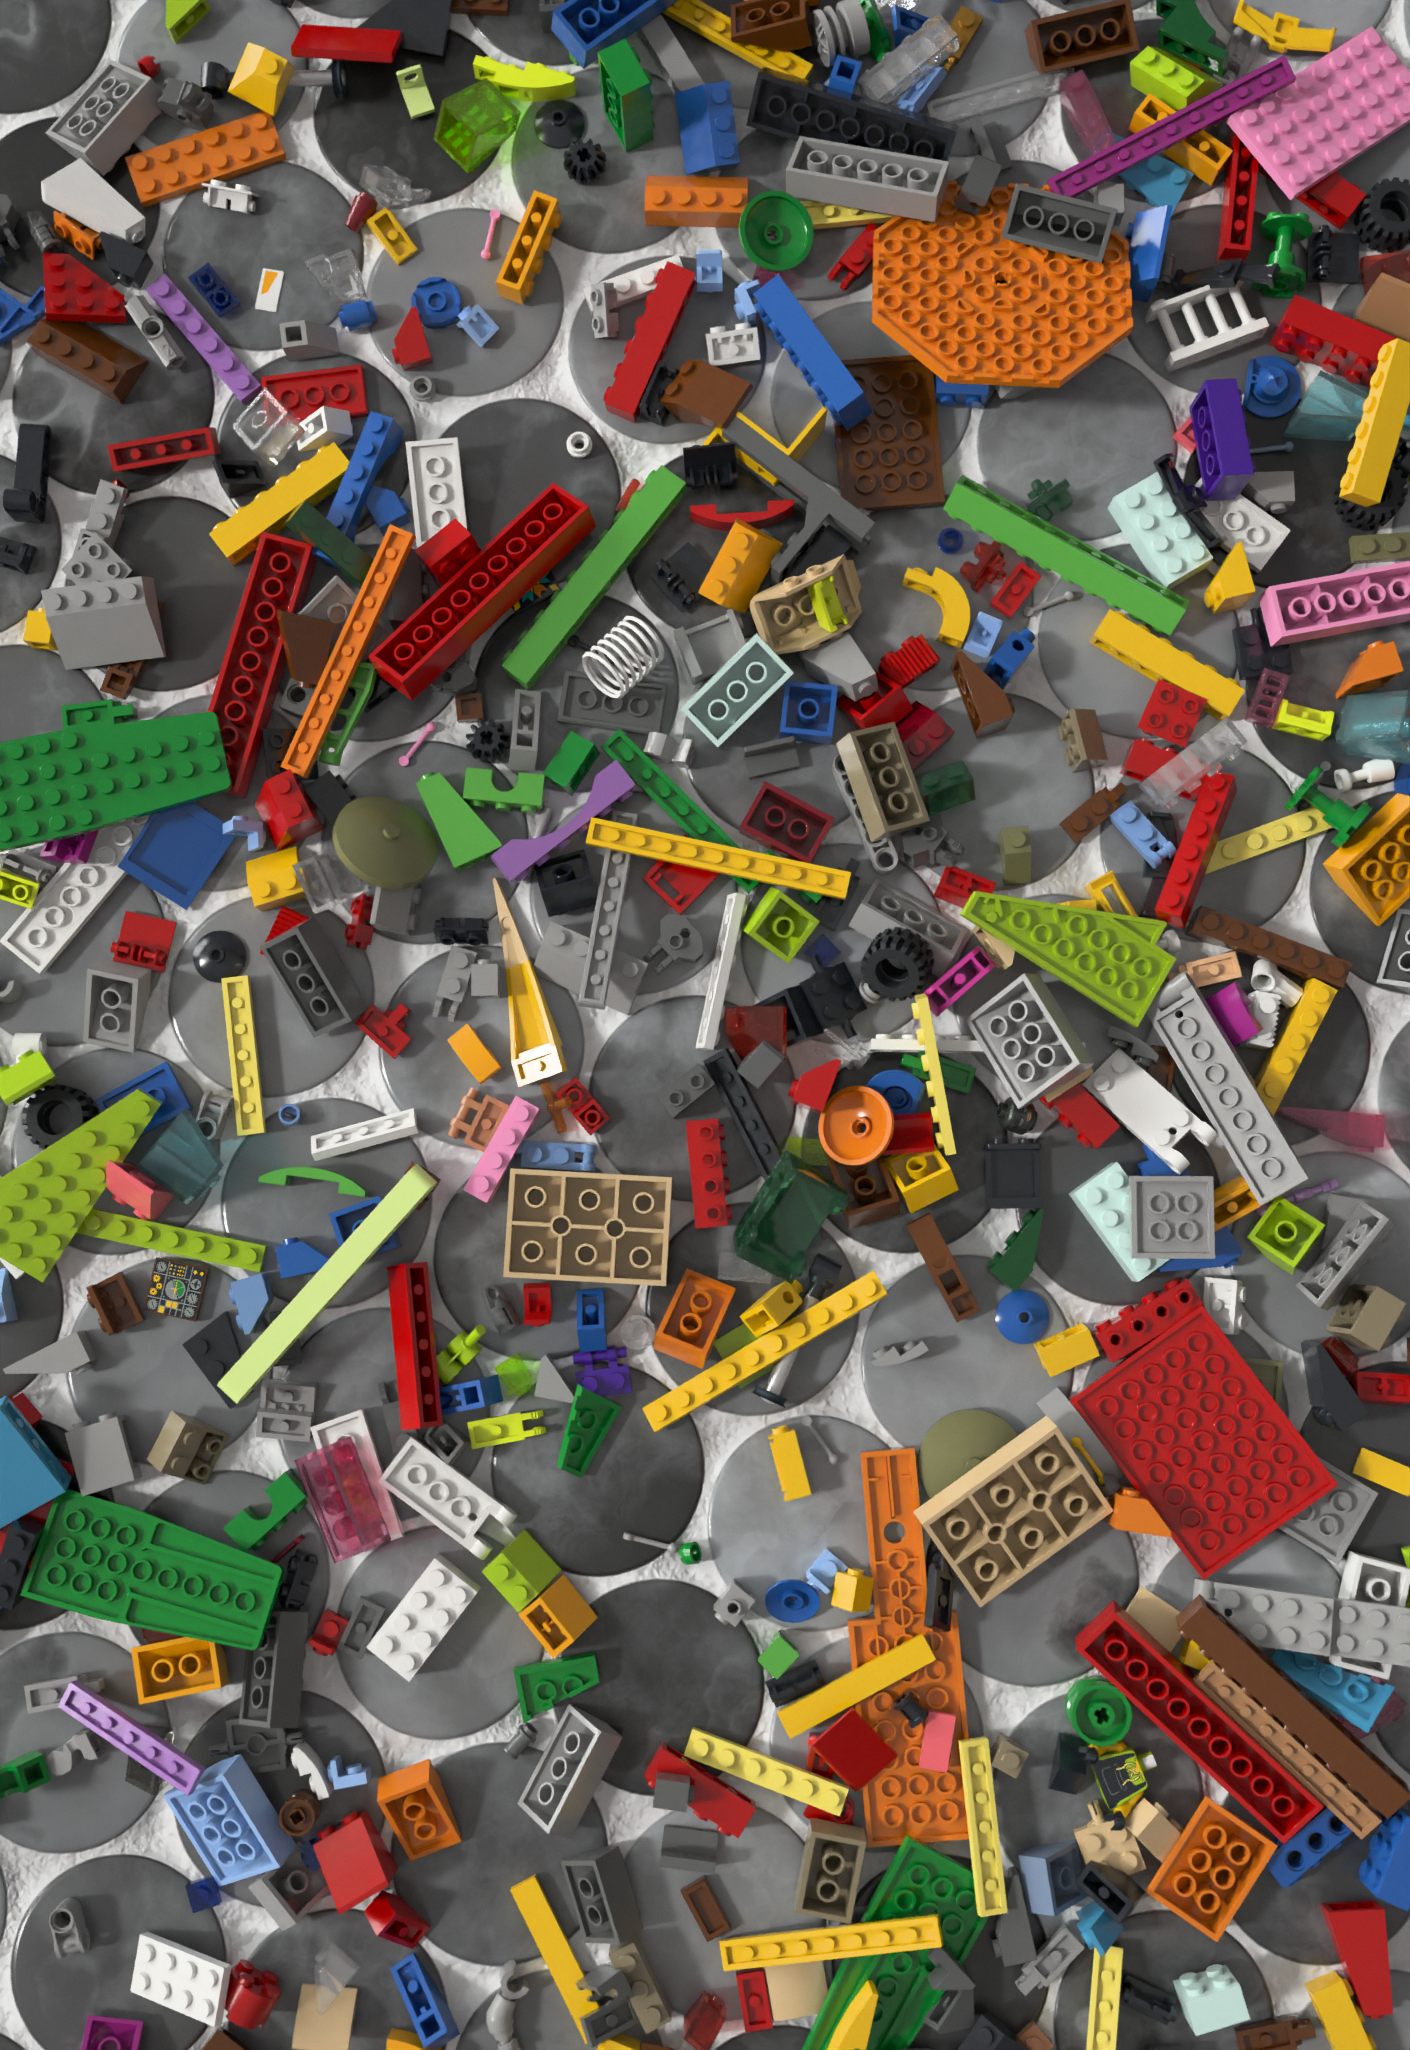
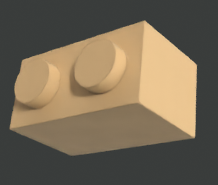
M1143 1798L1125 1819V1827L1163 1863L1184 1829L1173 1818L1169 1821L1166 1819L1169 1813L1156 1802L1152 1805Z

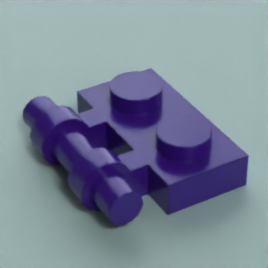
M615 1345L607 1346V1350L573 1353L574 1364L584 1363L586 1370L575 1372L576 1384H580L602 1396L632 1392L629 1365L618 1366L617 1358L627 1357L626 1346L616 1348ZM609 1360L610 1367L594 1369L593 1362Z

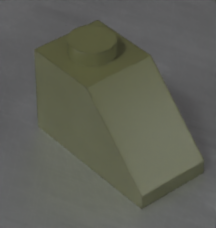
M1029 826L1002 828L998 834L1004 886L1031 883L1032 850Z

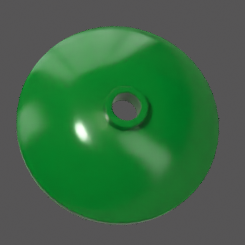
M766 191L755 196L745 206L739 221V238L746 255L757 266L772 272L787 271L799 265L811 249L814 235L812 220L807 209L794 196L782 191ZM772 233L774 240H770L767 234Z

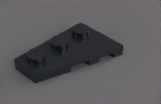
M225 1311L182 1345L229 1409H232L237 1404L217 1386L219 1381L241 1358L237 1345L238 1341L230 1323L229 1313ZM252 1390L245 1398L252 1394L254 1390Z

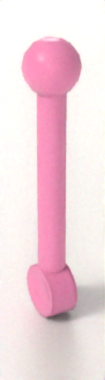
M496 209L490 212L491 224L485 249L481 252V257L485 260L491 256L489 250L496 221L500 220V212Z
M434 722L427 723V729L406 756L399 758V764L402 767H407L410 764L409 759L430 732L436 730L437 726Z

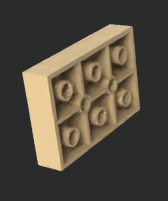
M510 1168L503 1277L667 1286L673 1178Z
M1045 1416L917 1508L913 1513L981 1608L1114 1510L1058 1427Z

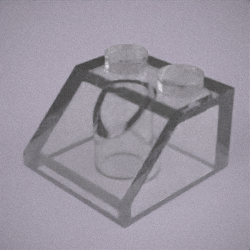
M266 387L232 425L252 451L273 467L285 457L286 453L307 430V427Z

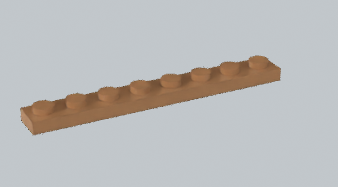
M1212 1659L1193 1677L1194 1682L1361 1840L1382 1822L1380 1815L1372 1811L1365 1801L1357 1794H1354L1337 1775H1333L1316 1755H1311L1296 1736L1292 1737L1289 1735L1279 1720L1267 1715L1255 1698H1249L1241 1690L1240 1684L1234 1678L1232 1680L1228 1679L1221 1672L1220 1665Z

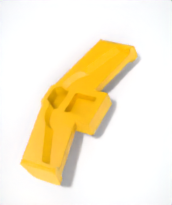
M1245 0L1239 1L1232 24L1238 25L1255 36H1261L1262 40L1266 42L1268 49L1280 53H1286L1288 50L1330 52L1337 28L1332 30L1298 28L1299 18L1276 12L1272 20L1245 4Z

